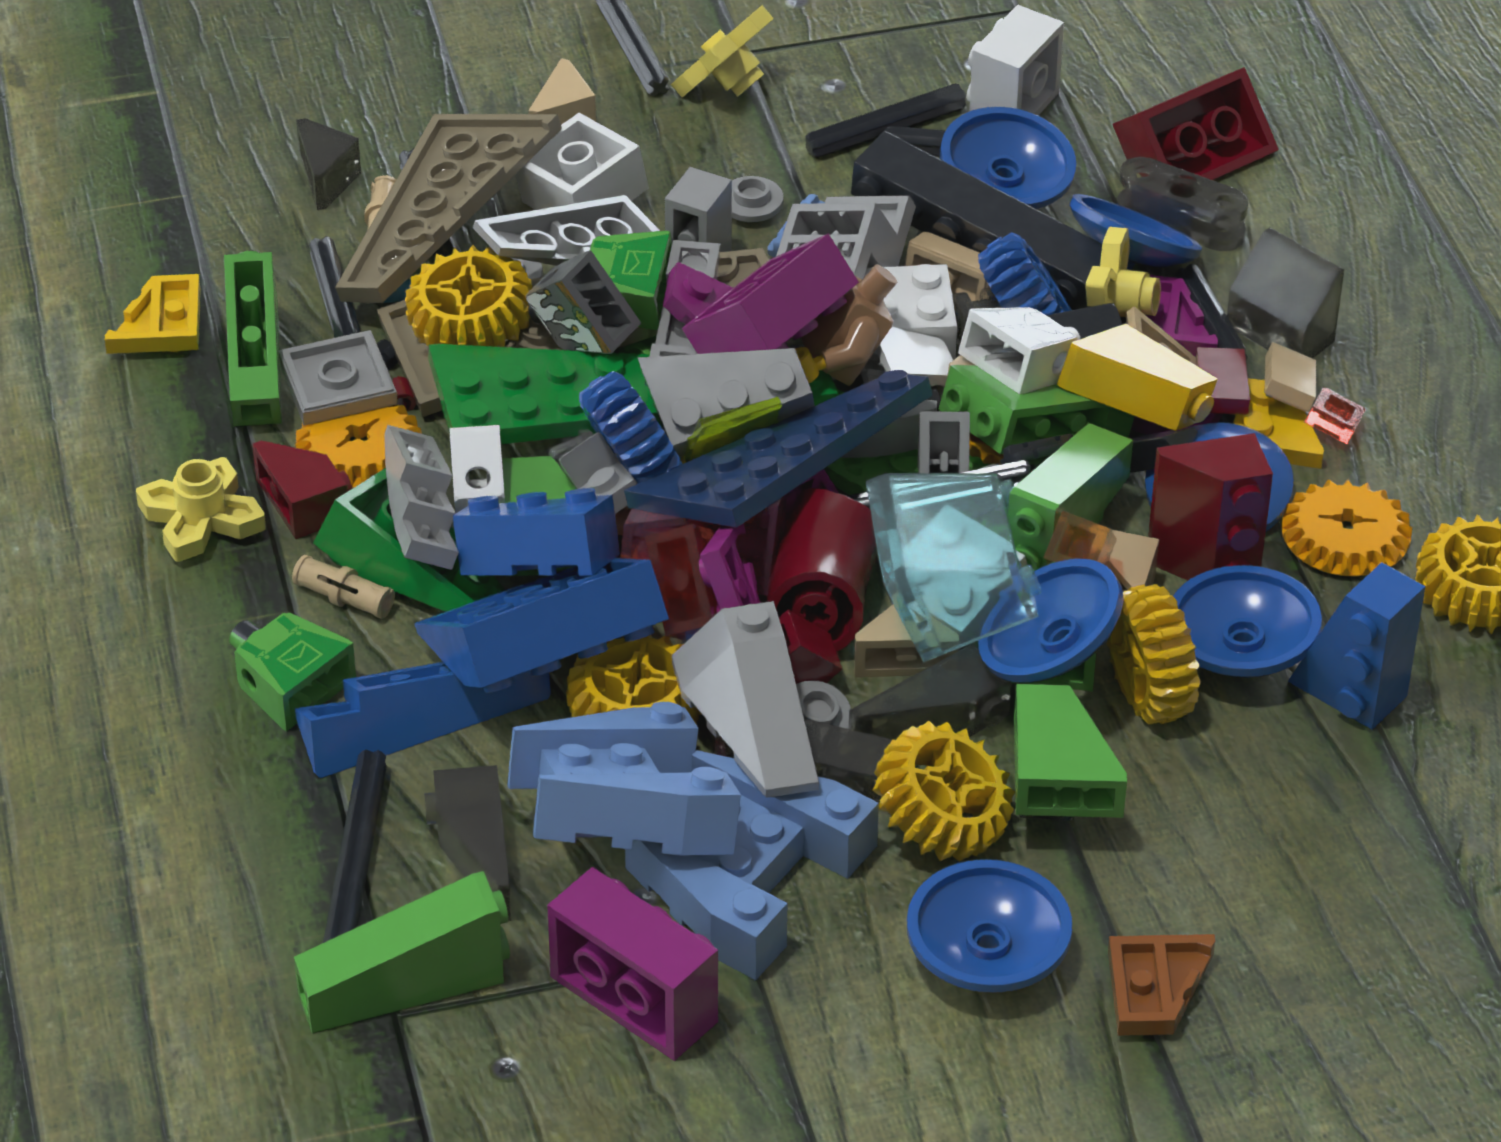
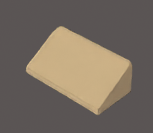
M923 232L909 241L904 266L947 264L953 304L967 310L987 308L992 298L993 292L990 290L991 288L985 280L978 263L979 252L929 232Z

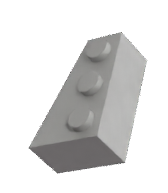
M795 348L638 357L642 374L666 436L674 446L673 448L679 455L680 461L739 440L751 431L766 428L815 406L811 388Z

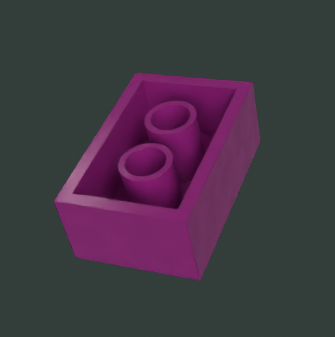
M828 233L768 260L686 324L682 330L697 354L789 349L786 344L788 339L792 337L793 340H796L806 335L818 326L815 318L819 314L824 317L842 307L847 302L844 294L857 285L859 281Z
M594 867L586 871L547 905L550 977L673 1061L678 1059L718 1022V949L705 936L692 933L674 921L665 910L658 906H651L630 892L621 881L610 879Z

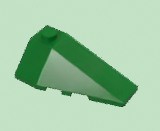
M386 468L335 499L313 542L334 563L342 567L348 566L355 569L359 577L383 587H389L395 592L445 612L505 591L494 575H461L458 555L452 570L404 557L395 532L390 509ZM452 527L449 529V533L456 545L455 530Z

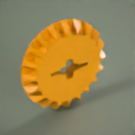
M404 405L388 406L308 425H303L302 422V428L296 430L295 448L327 454L338 472L341 470L346 472L352 488L386 468L384 433L387 425L422 434V431L418 427L416 416L408 415ZM367 436L366 441L361 440L362 438ZM351 437L357 438L353 441H350Z
M1328 479L1323 487L1310 484L1305 493L1296 492L1292 503H1288L1282 519L1283 538L1289 549L1300 560L1320 571L1340 576L1368 575L1381 562L1390 567L1394 566L1407 553L1412 536L1409 513L1401 510L1400 500L1388 499L1386 490L1371 491L1368 482L1360 487L1353 486L1349 479L1343 485H1336ZM1342 521L1351 522L1353 529L1343 528Z

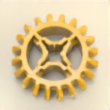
M474 244L466 252H459L454 247L452 255L444 257L436 254L434 264H421L420 274L411 276V285L406 290L405 297L408 324L412 326L414 335L418 338L419 343H426L428 347L431 344L504 347L505 340H519L520 329L529 328L530 314L526 294L533 288L531 279L528 278L520 261H513L510 257L498 256L491 247L486 248L483 252L478 251Z
M1477 514L1473 522H1467L1463 518L1457 517L1453 525L1441 523L1436 533L1428 534L1427 540L1417 556L1415 580L1425 586L1423 603L1432 605L1434 616L1448 615L1451 626L1462 622L1468 624L1470 632L1477 626L1485 627L1492 634L1497 626H1501V524L1499 518L1497 517L1493 522L1483 521Z
M1142 584L1123 591L1121 614L1106 643L1110 649V662L1113 664L1115 671L1114 679L1118 680L1127 702L1133 706L1135 716H1142V719L1148 724L1172 722L1182 718L1187 713L1193 712L1199 697L1197 688H1199L1201 682L1197 674V669L1200 665L1195 656L1196 646L1191 639V629L1186 625L1185 613L1178 609L1177 600L1174 596L1170 595L1164 586L1159 587L1157 584L1149 586Z
M651 635L628 642L624 638L613 639L606 642L608 650L603 653L579 659L577 654L574 667L570 668V673L567 677L566 698L572 717L633 707H651L656 702H672L685 707L695 724L699 720V715H702L696 706L690 708L681 696L672 665V654L683 644L673 645L669 635L663 636L658 640L653 639Z
M927 721L918 728L911 726L908 730H904L896 740H892L884 749V755L877 763V768L874 771L878 778L873 791L882 797L879 803V810L891 815L888 827H899L904 832L903 843L914 840L919 843L921 855L934 849L940 861L953 856L960 862L964 858L970 857L971 854L977 856L979 853L985 852L992 843H995L1005 832L1004 828L1007 826V822L1014 811L1010 803L1015 791L1006 786L1010 773L1000 770L996 766L1000 755L989 756L983 749L985 740L975 743L969 739L967 728L954 733L948 722L936 728L930 721ZM915 765H926V768L924 770L915 768ZM964 812L973 814V817L964 818L962 817V814Z

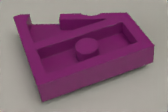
M744 523L737 528L721 525L700 554V574L704 584L708 588L712 587L718 602L717 613L724 608L761 603L757 594L753 564H742L735 540L737 537L746 534Z

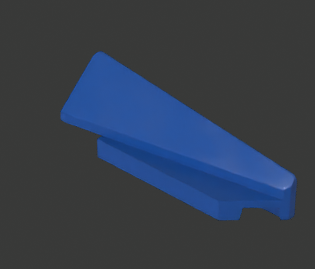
M444 662L343 679L344 698L346 701L295 708V714L313 771L318 777L323 778L356 766L358 755L365 749L372 752L380 750L385 755H389L546 700L551 695L549 673L532 676L529 670L513 676L514 685L500 691L485 693L483 688L465 686Z

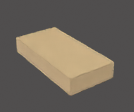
M1272 342L1265 356L1264 393L1266 396L1304 412H1309L1316 399V360Z

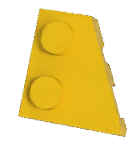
M199 274L151 276L141 289V295L137 299L132 300L123 311L124 322L117 331L108 330L105 334L106 354L198 350L201 290Z
M1248 378L1250 395L1249 414H1235L1233 424L1254 429L1270 438L1282 449L1290 464L1321 469L1324 449L1306 413L1266 396L1264 393L1265 380Z

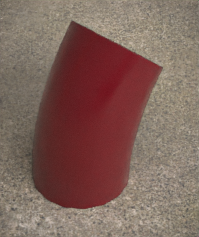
M810 488L801 490L786 523L770 576L767 602L774 601L778 617L787 610H790L830 633L836 651L845 648L855 638V634L859 632L863 622V609L868 581L886 532L884 521L874 511L845 495L824 489Z

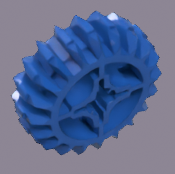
M1010 233L1003 238L1000 237L988 244V248L978 254L980 269L991 288L990 290L1002 308L1030 307L1037 309L1044 315L1072 311L1066 298L1051 277L1049 271L1042 264L1040 258L1036 256L1033 249L1019 235Z
M612 371L604 377L599 376L588 384L589 387L579 393L580 406L590 421L591 426L596 433L602 434L618 461L636 480L637 484L682 465L679 455L673 448L674 446L669 441L655 416L622 374Z

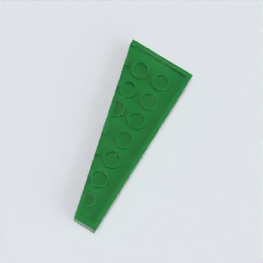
M453 344L429 345L428 360L449 433V428L499 425L501 444L596 434L580 406L579 393L589 387L588 384L599 376L604 377L612 371L622 374L629 381L655 416L659 425L663 427L649 389L645 386V379L638 361V357H649V354H605L571 350ZM822 370L819 371L818 377L809 383L815 406L838 396L832 377Z

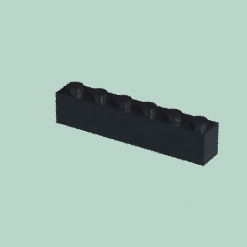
M885 130L854 161L851 194L853 196H910L916 206L910 226L979 253L988 248L987 245L1000 237L1003 238L1010 233H1015L1024 239L1028 246L1033 249L1036 256L1040 258L1072 310L1091 307L1087 306L1086 281L1092 266L1100 267L1102 244Z

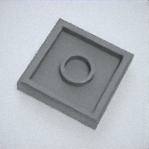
M371 330L278 350L279 364L303 425L398 404L397 391Z

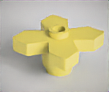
M762 5L728 35H725L720 29L701 46L705 54L680 75L671 86L683 98L712 73L726 91L731 89L738 97L764 75L757 66L761 62L745 43L774 18Z
M1109 227L1102 242L1100 267L1092 266L1086 281L1087 306L1092 307L1114 303L1120 317L1124 318L1127 317V311L1135 306L1144 315L1155 316L1161 297L1160 279L1150 277L1148 272L1127 270L1130 252L1128 229Z
M225 457L212 461L203 459L189 460L177 469L173 482L159 479L136 488L138 506L147 520L167 523L162 530L164 546L176 562L204 553L212 531L243 539L266 529L264 511L255 498L234 495L239 488L236 471Z

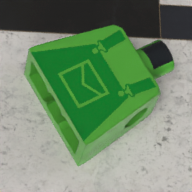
M670 231L598 236L592 240L590 250L640 320L641 324L638 326L640 328L658 330L667 286L666 272L672 247Z
M282 613L262 629L249 620H243L231 632L229 642L236 649L234 654L237 680L241 689L286 732L297 724L295 708L324 704L343 689V679L356 677L353 642L292 613Z

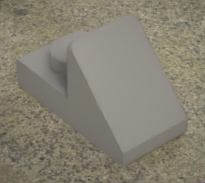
M601 433L594 434L559 459L565 474L576 489L594 488L596 496L613 495L615 514L627 506L624 490L637 485V482L618 461Z

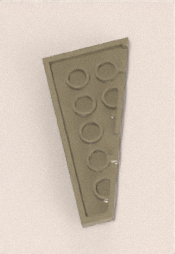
M434 114L335 288L340 301L363 302L367 304L383 303L562 129L558 114Z

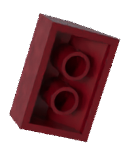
M1245 67L1220 76L1112 124L1129 166L1168 199L1279 150Z
M1255 433L1157 448L1148 537L1159 539L1157 568L1188 581L1201 573L1216 568L1242 565L1262 566L1273 472Z

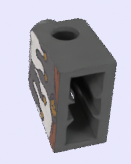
M591 250L552 268L526 294V301L529 304V314L532 321L538 325H544L556 344L563 350L613 353L641 324Z

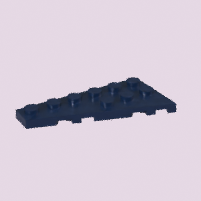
M904 370L885 372L873 381L766 428L751 431L739 440L686 462L669 472L659 474L625 489L624 494L628 508L737 528L931 397L933 394L929 377L909 375Z

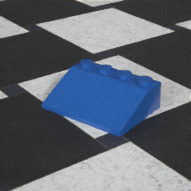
M615 558L593 575H579L578 566L569 567L558 571L557 574L538 578L416 622L414 625L418 635L465 686L483 688L485 693H492L514 685L513 676L530 670L532 676H537L557 670L562 667L560 659L577 653L578 658L583 659L603 653L608 650L606 642L624 636L626 642L647 637L655 632L654 624L668 620L669 617L651 560Z

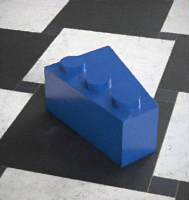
M594 488L565 492V498L548 500L546 492L526 493L516 496L517 502L499 503L498 496L476 497L468 500L469 506L453 515L461 575H515L520 570L538 569L539 575L557 574L556 568L578 566L579 575H593L620 555L613 495L596 496Z
M1381 562L1344 597L1308 650L1307 656L1301 660L1288 679V682L1337 709L1346 717L1352 718L1373 730L1408 695L1425 586Z

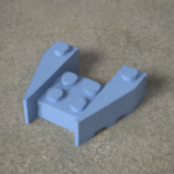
M656 702L651 707H633L513 727L507 786L509 789H537L533 828L534 838L575 843L576 837H612L611 847L632 850L633 840L663 843L662 853L681 856L734 854L741 794L727 772H722L712 767H698L692 771V754L696 751L698 727L685 707L672 702Z
M696 750L692 754V771L698 767H712L722 772H727L741 794L734 854L683 856L662 853L663 843L633 840L632 850L625 849V868L648 892L654 890L670 907V915L680 925L687 924L696 934L705 936L718 949V961L757 980L787 947L788 903L769 894L770 891L803 856L848 879L877 847L879 803L835 780L818 777L819 790L766 798L736 763L734 758Z

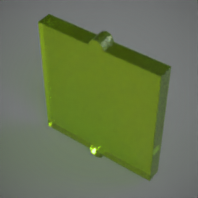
M779 397L698 419L692 436L687 438L688 447L684 455L685 461L689 462L739 440L751 431L778 423L777 416L782 407Z

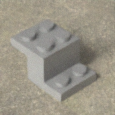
M910 196L826 197L825 203L792 204L776 256L829 233L854 275L863 280L866 268L874 267L876 264L882 267H896L899 265L916 206Z

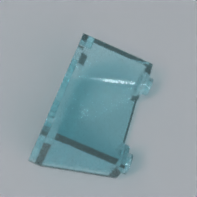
M884 473L866 481L883 580L893 605L923 662L1039 617L1034 596L1042 593L1041 587L1032 566L1029 564L1022 567L1017 557L1008 518L1009 494L1015 487L1012 479L1003 481L998 473Z

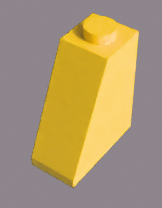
M1123 324L1071 342L1057 385L1064 390L1177 431L1199 423L1208 416L1214 404L1212 393L1218 379L1131 326Z

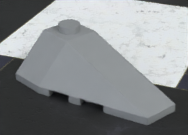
M626 195L475 220L473 229L498 256L555 266L586 251H590L592 240L598 236L660 231Z
M774 601L721 609L672 654V665L682 698L690 708L697 707L707 719V728L715 738L718 736L723 738L733 750L736 763L766 798L819 790V781L787 644Z

